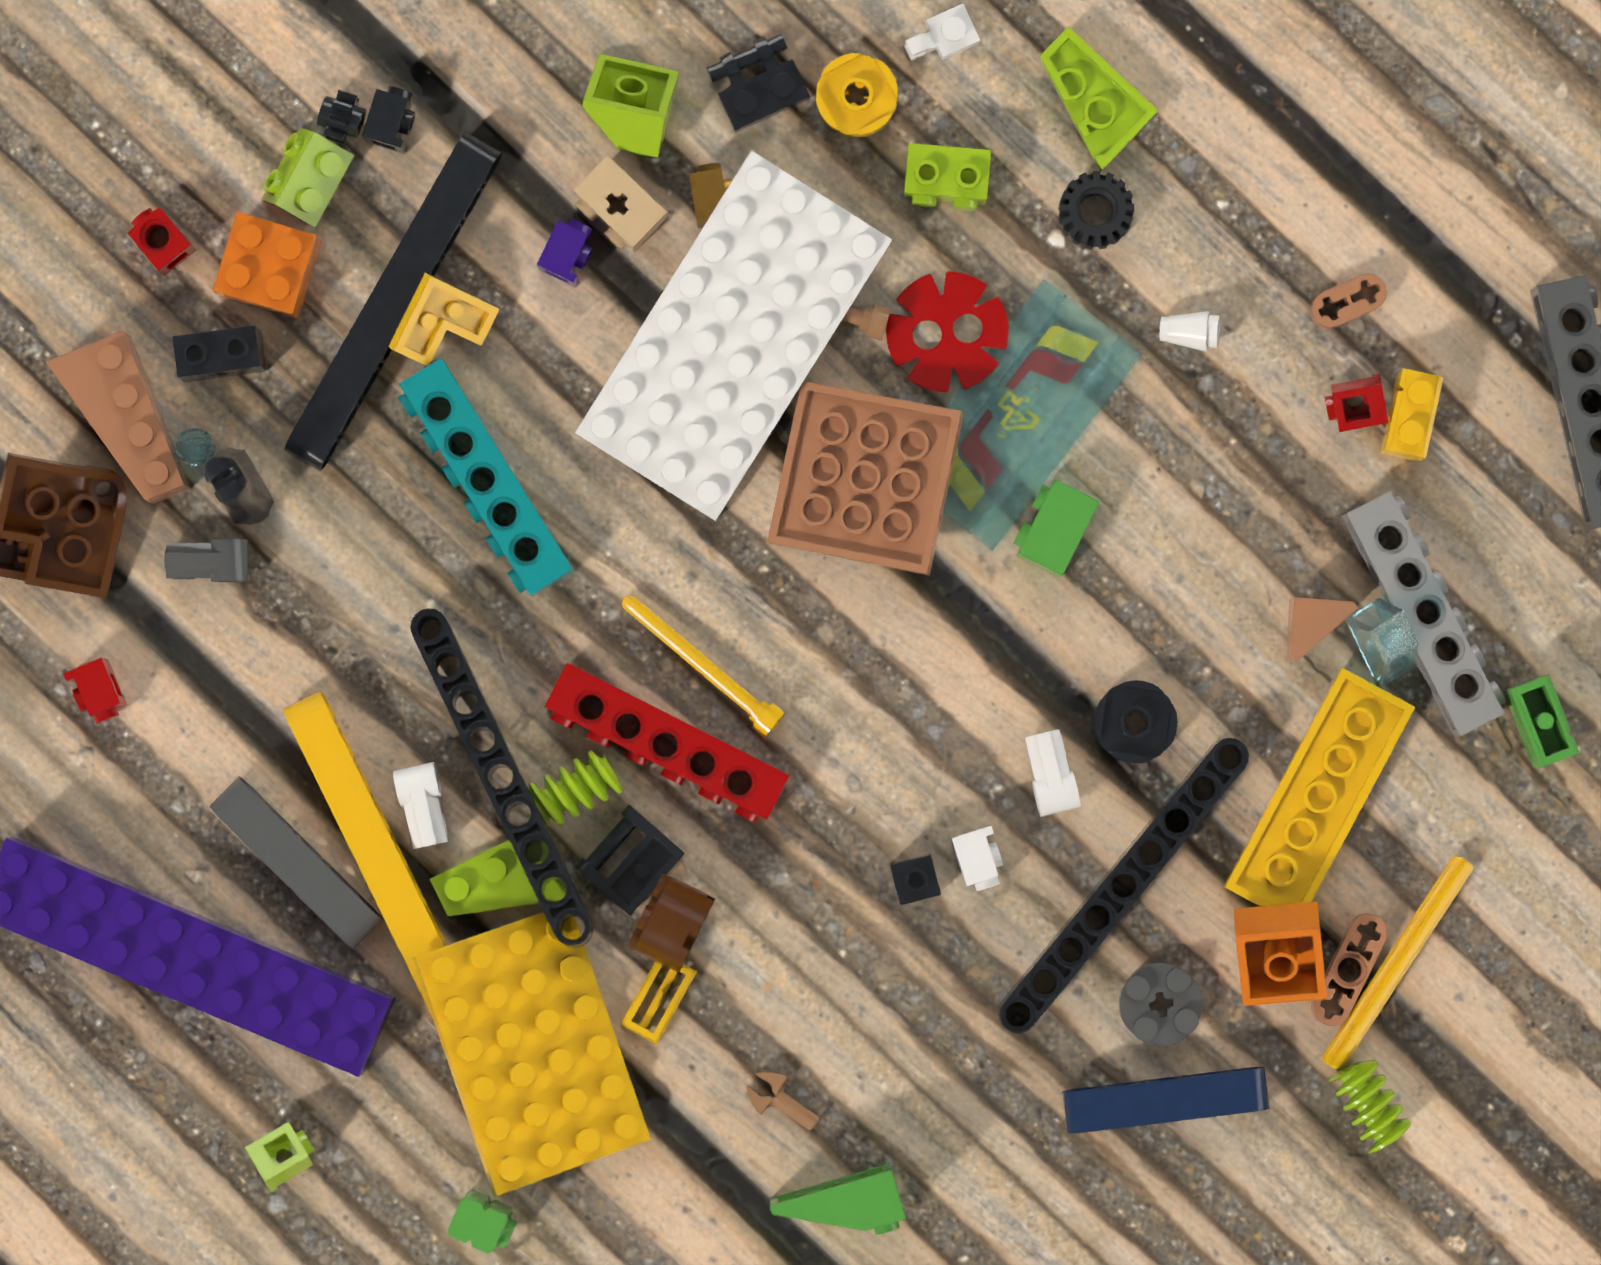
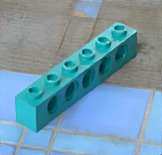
M442 358L438 359L399 383L404 391V394L398 397L410 418L418 414L426 429L420 432L421 436L432 453L440 449L448 464L441 468L454 488L462 485L470 499L463 502L476 524L484 520L492 533L485 537L497 558L505 555L513 569L507 572L518 592L522 593L527 590L529 595L534 597L575 572ZM439 399L449 401L451 405L450 415L442 421L431 419L429 414L431 404ZM461 434L469 435L473 440L472 450L464 456L454 455L451 450L452 440ZM482 469L491 470L495 476L493 486L487 491H478L473 486L475 473ZM503 504H510L515 507L517 512L515 521L505 527L497 525L494 519L496 509ZM525 539L536 541L539 549L535 559L529 562L520 561L516 555L517 545Z

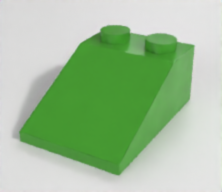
M890 1163L770 1198L772 1215L863 1231L874 1229L876 1235L900 1228L898 1221L906 1219Z

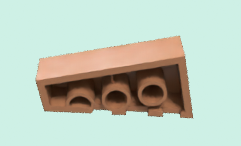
M121 331L46 361L49 368L145 501L154 504L191 489L130 335Z

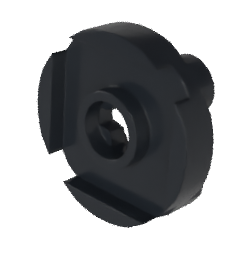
M1134 680L1126 681L1107 691L1097 704L1093 723L1098 742L1105 751L1119 761L1137 764L1148 762L1160 756L1172 744L1177 731L1178 719L1177 712L1169 697L1158 686L1149 682ZM1133 710L1141 711L1140 717L1147 720L1146 728H1139L1137 734L1130 733V726L1124 725V717L1131 716Z

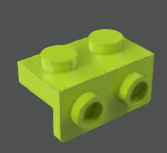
M300 128L285 143L283 149L284 157L278 169H274L268 175L264 183L265 193L262 196V200L316 228L354 155L316 132Z

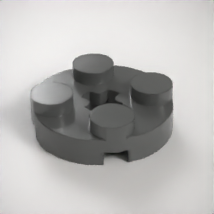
M1165 962L1146 964L1135 970L1126 980L1119 995V1012L1125 1027L1137 1039L1154 1046H1169L1184 1040L1197 1028L1203 1010L1202 994L1197 982L1186 970ZM1158 992H1163L1164 998L1172 999V1006L1167 1008V1014L1164 1016H1159L1157 1010H1150L1149 1002L1155 1001V994Z

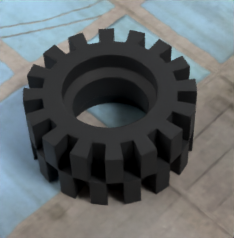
M1093 171L1092 174L1087 175L1085 172L1079 175L1075 181L1073 179L1068 184L1066 190H1064L1059 203L1058 219L1059 223L1063 225V232L1066 237L1069 235L1073 239L1072 242L1077 246L1080 243L1085 245V249L1092 250L1093 247H1099V250L1105 249L1107 245H1114L1119 242L1120 238L1128 231L1134 213V204H1132L1131 200L1133 196L1130 190L1127 191L1125 189V183L1121 179L1117 181L1113 178L1114 174L1107 172V175H1102L1100 171ZM1089 196H1101L1110 203L1112 216L1105 224L1099 226L1091 225L1082 218L1080 206Z

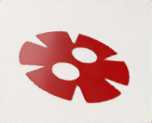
M947 271L943 295H940L932 275L928 274L911 283L897 297L896 301L913 314L914 317L889 314L886 327L887 345L890 355L898 367L920 357L908 376V379L913 383L932 391L948 392L951 373L954 368L962 387L968 389L985 380L999 365L998 361L981 347L1003 350L1007 348L1009 337L1008 318L999 297H994L975 307L987 287L984 282L968 274ZM964 314L975 315L982 323L980 337L971 343L958 340L953 331L956 319ZM922 321H933L941 329V340L932 349H922L913 340V330Z

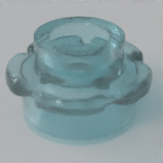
M188 429L179 434L174 452L186 464L198 466L204 464L208 457L214 456L216 447L214 444H211V435L207 431Z

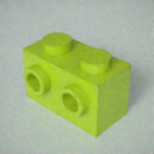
M909 143L903 198L912 199L911 204L919 207H936V202L941 201L952 202L953 209L976 211L978 205H986L991 150Z

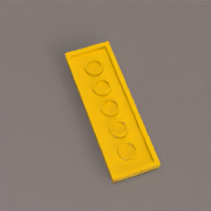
M1340 668L1223 887L1258 906L1312 902L1410 719L1415 706L1350 671Z

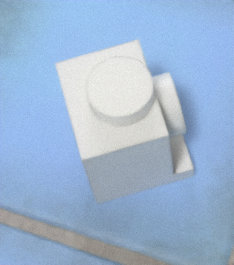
M992 826L950 838L965 886L974 884L976 891L1000 884L996 867L1003 866L1001 855L996 842L988 844L986 836L994 834Z

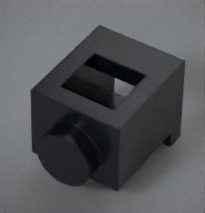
M389 86L387 92L376 89L362 133L366 143L402 154L406 153L408 146L401 138L403 134L409 136L416 112L411 111V92Z

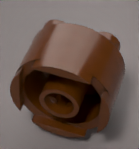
M662 873L627 947L679 973L716 898Z

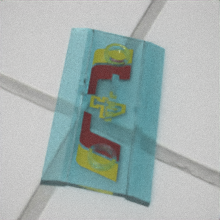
M1046 280L1040 283L1009 324L1007 348L1004 350L991 348L988 354L999 363L996 369L977 385L968 389L961 387L946 407L962 411L964 416L943 513L991 550L999 543L1142 355L1125 339Z

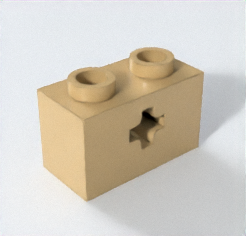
M608 155L573 190L575 197L578 199L574 206L589 221L593 222L598 218L609 229L604 233L605 236L621 251L627 246L635 253L668 219L667 211ZM612 199L618 203L623 199L626 200L625 208L627 212L624 215L620 212H615L613 215L610 214L611 207L609 202Z

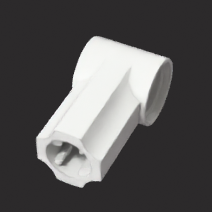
M1060 730L1025 737L1034 776L1032 787L1040 817L1080 808L1081 802L1073 772L1069 771Z
M430 762L394 770L395 789L400 806L404 807L413 849L448 842V832L440 803L442 790L435 763Z

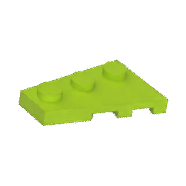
M510 840L430 879L447 916L539 904ZM543 842L533 843L527 850L528 861L533 864L545 861L548 857V846ZM558 879L550 881L546 885L544 892L547 900L560 901L564 898L567 890L566 884Z

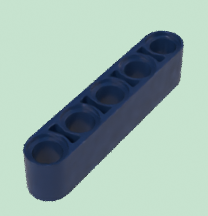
M1265 1067L1239 1068L1062 1091L1067 1133L1069 1134L1270 1109Z

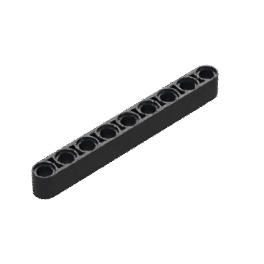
M467 132L461 136L289 436L284 448L285 452L319 471L325 468L392 352V349L388 346L424 274L427 273L433 277L436 275L498 166L502 156L501 151Z
M430 608L420 610L411 620L410 629L412 636L554 935L567 947H583L593 936L594 927L592 920L450 623L441 612ZM429 620H438L442 625L439 636L431 640L424 639L421 636L423 624ZM446 657H456L459 660L458 671L449 677L440 675L438 671L440 662ZM467 693L475 695L477 706L471 713L461 714L457 712L456 702L460 696ZM485 730L493 732L495 742L489 750L478 751L474 748V738L479 732ZM503 767L510 769L513 774L510 785L502 789L493 787L491 778L494 771ZM517 805H526L530 808L531 812L529 821L522 826H514L509 820L510 811ZM543 842L548 846V857L542 863H530L527 859L528 848L533 843ZM555 879L562 880L567 888L564 898L556 902L547 900L544 893L546 885ZM571 917H579L584 921L585 925L583 934L577 939H567L563 935V924Z
M1224 738L1217 740L1211 745L1022 975L998 1007L999 1021L1007 1030L1012 1033H1023L1036 1024L1245 769L1249 760V753L1243 742L1236 738ZM1224 745L1235 747L1239 754L1237 764L1230 769L1224 768L1218 761V752ZM1198 777L1207 778L1213 787L1211 796L1204 801H1200L1192 795L1191 785ZM1172 809H1179L1186 816L1184 829L1177 833L1169 831L1165 825V816ZM1146 841L1155 842L1160 849L1158 861L1151 865L1142 863L1138 855L1140 846ZM1121 873L1130 875L1134 882L1132 892L1125 897L1117 896L1112 889L1114 877ZM1095 905L1104 907L1108 915L1106 924L1098 929L1090 928L1085 920L1086 912ZM1069 937L1076 938L1081 944L1079 957L1072 961L1063 960L1059 954L1061 942ZM1041 970L1051 971L1055 978L1054 987L1046 993L1037 992L1032 984L1034 975ZM1015 1002L1024 1003L1029 1011L1027 1020L1020 1025H1012L1006 1019L1008 1006Z

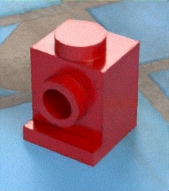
M1380 373L1374 374L1369 378L1331 385L1332 395L1325 397L1328 419L1329 421L1337 420L1339 432L1389 423ZM1361 396L1363 401L1359 406L1353 407L1348 404V398Z
M101 657L63 673L67 682H76L78 688L72 690L75 701L81 712L88 711L89 716L94 718L96 725L119 716L117 709L127 705L107 658Z

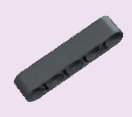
M240 776L209 806L351 948L354 949L383 920L374 907Z

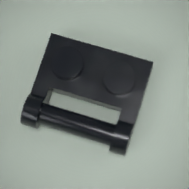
M629 804L621 813L624 817L587 859L582 857L574 867L631 916L654 890L662 873L667 875L685 852ZM638 828L645 836L607 879L598 870L633 830Z

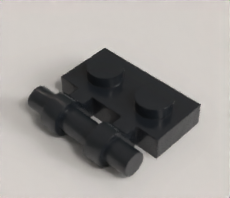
M781 34L768 40L765 37L753 42V47L735 55H732L731 52L719 57L720 62L706 68L712 83L724 77H728L732 87L718 93V97L735 133L810 99V95L793 59L779 66L773 55L788 49ZM761 61L766 72L744 81L740 70Z

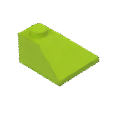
M599 53L582 107L617 149L629 151L640 156L647 155L658 158L666 134L679 71Z

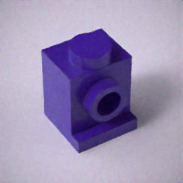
M570 219L568 224L558 220L537 262L538 269L571 286L577 287L580 280L574 272L576 268L584 269L593 248L588 246L592 229L573 219Z

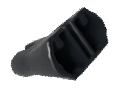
M229 447L220 450L206 462L203 469L207 483L212 484L215 490L214 495L223 503L235 524L251 525L261 523L269 516L274 500L244 449Z

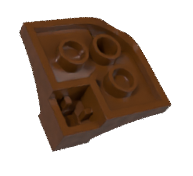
M8 453L0 484V577L23 580L27 585L107 598L126 510L127 490L123 479L115 471L92 465L78 466ZM102 482H108L110 485L109 491L103 495L97 494V486Z

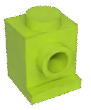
M289 1122L245 1147L271 1193L277 1190V1186L313 1166L308 1156L315 1151L303 1129L295 1133ZM283 1153L292 1154V1157L278 1163V1159Z

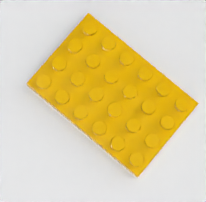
M544 912L412 957L493 1196L502 1195L651 1140L585 945L579 948H570L562 944L554 935ZM575 917L567 919L563 924V935L567 939L572 940L579 938L581 933Z

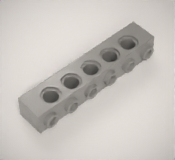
M1390 491L1342 515L1341 517L1453 736H1462L1504 715L1505 713L1501 705L1505 703V698L1495 681L1488 682L1482 670L1486 666V661L1476 644L1470 646L1463 633L1464 630L1468 629L1465 619L1457 607L1451 609L1444 594L1449 592L1446 582L1438 570L1432 572L1425 558L1430 555L1428 547L1419 533L1413 535L1406 521L1411 516L1403 499L1400 496L1394 498ZM1384 527L1393 529L1398 535V544L1394 550H1387L1379 543L1378 535ZM1402 564L1411 565L1417 572V581L1412 587H1406L1398 580L1397 572ZM1422 601L1430 602L1436 609V617L1431 624L1422 623L1417 617L1416 609ZM1441 638H1447L1454 644L1455 654L1449 661L1441 660L1436 654L1435 646ZM1460 675H1466L1473 681L1474 690L1468 698L1460 697L1454 689V683Z

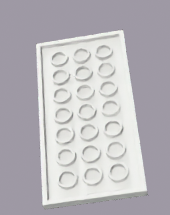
M751 150L575 433L716 521L892 239Z

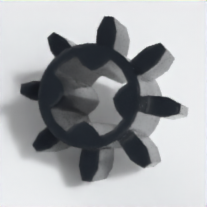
M338 90L336 98L325 96L319 110L317 125L326 128L324 136L327 139L345 144L347 135L358 138L366 117V108L358 106L360 98H357V95Z

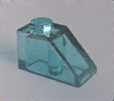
M1378 598L1346 619L1376 686L1382 689L1414 668L1419 643L1403 609Z

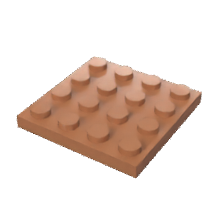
M803 381L799 390L767 543L930 576L964 413L959 410Z

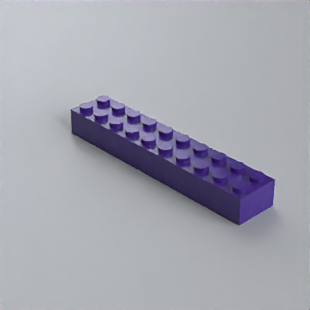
M16 837L5 838L0 850V927L354 1076L360 1077L364 1074L396 997Z

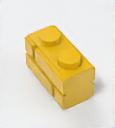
M1404 368L1397 372L1388 411L1389 423L1385 424L1384 429L1387 433L1382 438L1379 453L1416 462L1426 459L1444 377Z

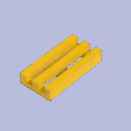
M657 962L653 964L621 1025L657 1044L697 973V970L683 964L680 970L681 973L685 974V977L654 1033L648 1030L647 1027L678 972L672 969L669 970L640 1024L632 1020L663 966Z

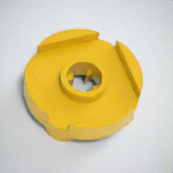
M858 53L842 55L824 68L817 83L816 105L818 112L831 129L839 132L844 137L872 135L889 123L896 110L897 82L888 66L876 58L873 59ZM852 85H855L859 90L866 88L869 97L864 96V100L867 102L861 106H858L855 102L849 104L845 99V95H850V92L846 90Z

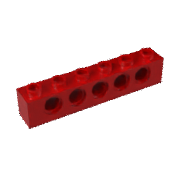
M566 663L544 706L553 711L549 719L569 729H572L574 723L589 729L586 738L606 748H609L611 742L626 748L623 756L643 767H646L649 760L664 767L660 774L661 776L683 786L686 779L701 786L697 794L718 805L722 798L735 803L738 806L734 813L754 823H757L759 817L768 820L790 775L569 663ZM588 696H597L603 703L602 714L593 720L586 719L580 711L581 702ZM632 714L640 721V731L633 738H623L618 733L617 723L622 716ZM670 733L677 739V750L670 757H661L654 749L655 739L660 734ZM699 752H708L714 758L715 767L707 776H698L691 768V760ZM735 771H745L752 779L751 789L744 795H736L728 787V778Z

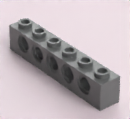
M1586 275L1538 285L1530 290L1585 529L1589 531L1601 528V454L1594 451L1590 444L1591 435L1594 432L1601 433V324L1597 325L1594 308H1598V296L1595 286L1588 284ZM1564 312H1573L1579 317L1580 329L1578 332H1569L1564 328L1562 324ZM1574 352H1582L1588 357L1590 367L1586 373L1578 372L1573 368L1571 358ZM1584 392H1591L1597 396L1599 408L1596 413H1589L1583 409L1581 396Z

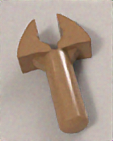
M771 1071L756 1072L758 1077L771 1084L772 1092L775 1094V1096H762L747 1085L749 1098L760 1115L768 1107H777L808 1130L816 1127L819 1117L784 1092L783 1083L787 1079L786 1075Z

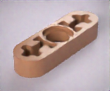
M1364 913L1357 915L1349 923L1325 972L1327 999L1325 1000H1331L1336 989L1328 988L1331 979L1341 987L1352 989L1349 997L1341 992L1337 1000V1005L1342 1008L1339 1015L1332 1013L1328 1019L1324 1017L1325 1009L1320 1006L1323 999L1312 1000V1014L1320 1023L1327 1026H1337L1345 1022L1349 1017L1387 939V927L1380 917ZM1372 921L1375 923L1373 930L1378 933L1376 940L1368 939L1362 949L1370 952L1366 960L1361 954L1347 951L1346 948L1349 942L1356 947L1358 946L1362 935L1357 932V927L1359 925L1367 926ZM1348 957L1356 959L1361 967L1359 977L1351 982L1343 981L1337 971L1339 963Z

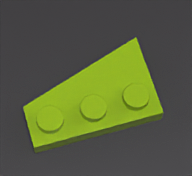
M1069 26L1039 57L1101 173L1158 113V110Z

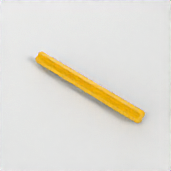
M1452 856L1358 999L1349 1017L1343 1022L1322 1054L1321 1060L1337 1071L1344 1068L1472 873L1473 866L1470 862L1460 856Z

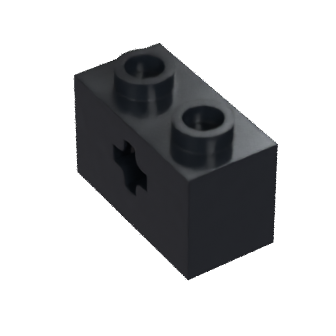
M255 325L172 336L177 377L183 382L266 372L262 333Z

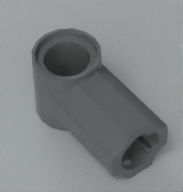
M212 539L211 543H166L164 554L166 578L211 579V582H248V540Z

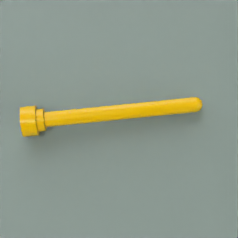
M627 595L623 598L622 607L750 715L748 720L753 723L752 728L763 738L767 737L786 713L776 704L771 703L769 705L764 700L760 703L635 596Z

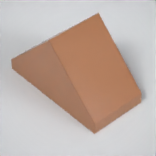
M1298 597L1290 599L1286 658L1291 664L1297 662L1359 607L1353 601Z

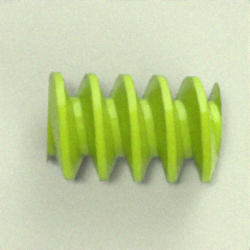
M592 750L588 751L589 765L587 766L575 758L573 760L574 773L572 774L563 766L559 767L560 780L557 782L548 774L544 775L545 789L543 790L534 782L529 783L530 793L549 827V818L553 819L560 826L565 824L564 810L574 818L580 815L579 802L589 810L594 808V794L603 802L609 800V786L618 794L624 792L623 786L604 751V757L602 758Z
M1360 1060L1344 1067L1327 1078L1328 1082L1339 1080L1342 1082V1085L1335 1092L1336 1097L1350 1096L1351 1099L1344 1105L1343 1110H1358L1359 1114L1351 1121L1352 1126L1366 1125V1130L1359 1136L1360 1140L1374 1139L1375 1143L1367 1153L1376 1152L1392 1144L1402 1137L1412 1124L1408 1118L1396 1119L1403 1111L1401 1104L1388 1105L1394 1098L1395 1093L1392 1089L1380 1090L1386 1083L1387 1078L1383 1074L1372 1075L1379 1066L1376 1060Z

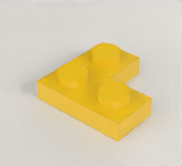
M425 273L388 347L395 352L428 366L447 330L482 346L500 309Z

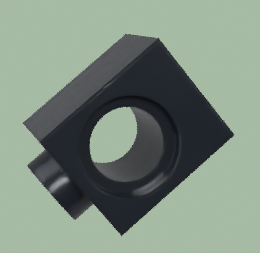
M931 854L889 864L900 905L941 895Z

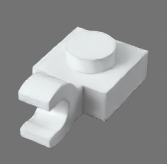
M961 4L927 19L925 25L928 32L906 40L904 48L910 61L936 49L941 60H944L979 44L980 39L964 4Z

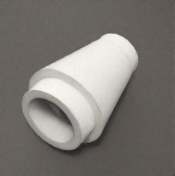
M1210 311L1172 315L1170 317L1161 316L1160 341H1167L1168 343L1205 352L1208 351V348L1218 349L1220 315H1210Z

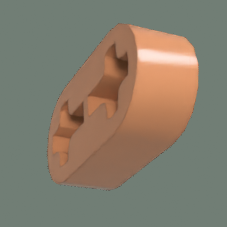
M1367 273L1323 291L1311 303V319L1320 328L1333 329L1373 312L1386 299V285L1378 276ZM1365 282L1368 288L1375 286L1377 293L1372 297L1374 303L1369 304L1366 299H1361L1355 303L1352 302L1351 296L1361 290L1360 283ZM1327 299L1330 304L1344 300L1346 307L1339 309L1335 313L1336 320L1331 321L1328 315L1321 317L1319 314V310L1324 306L1322 300Z

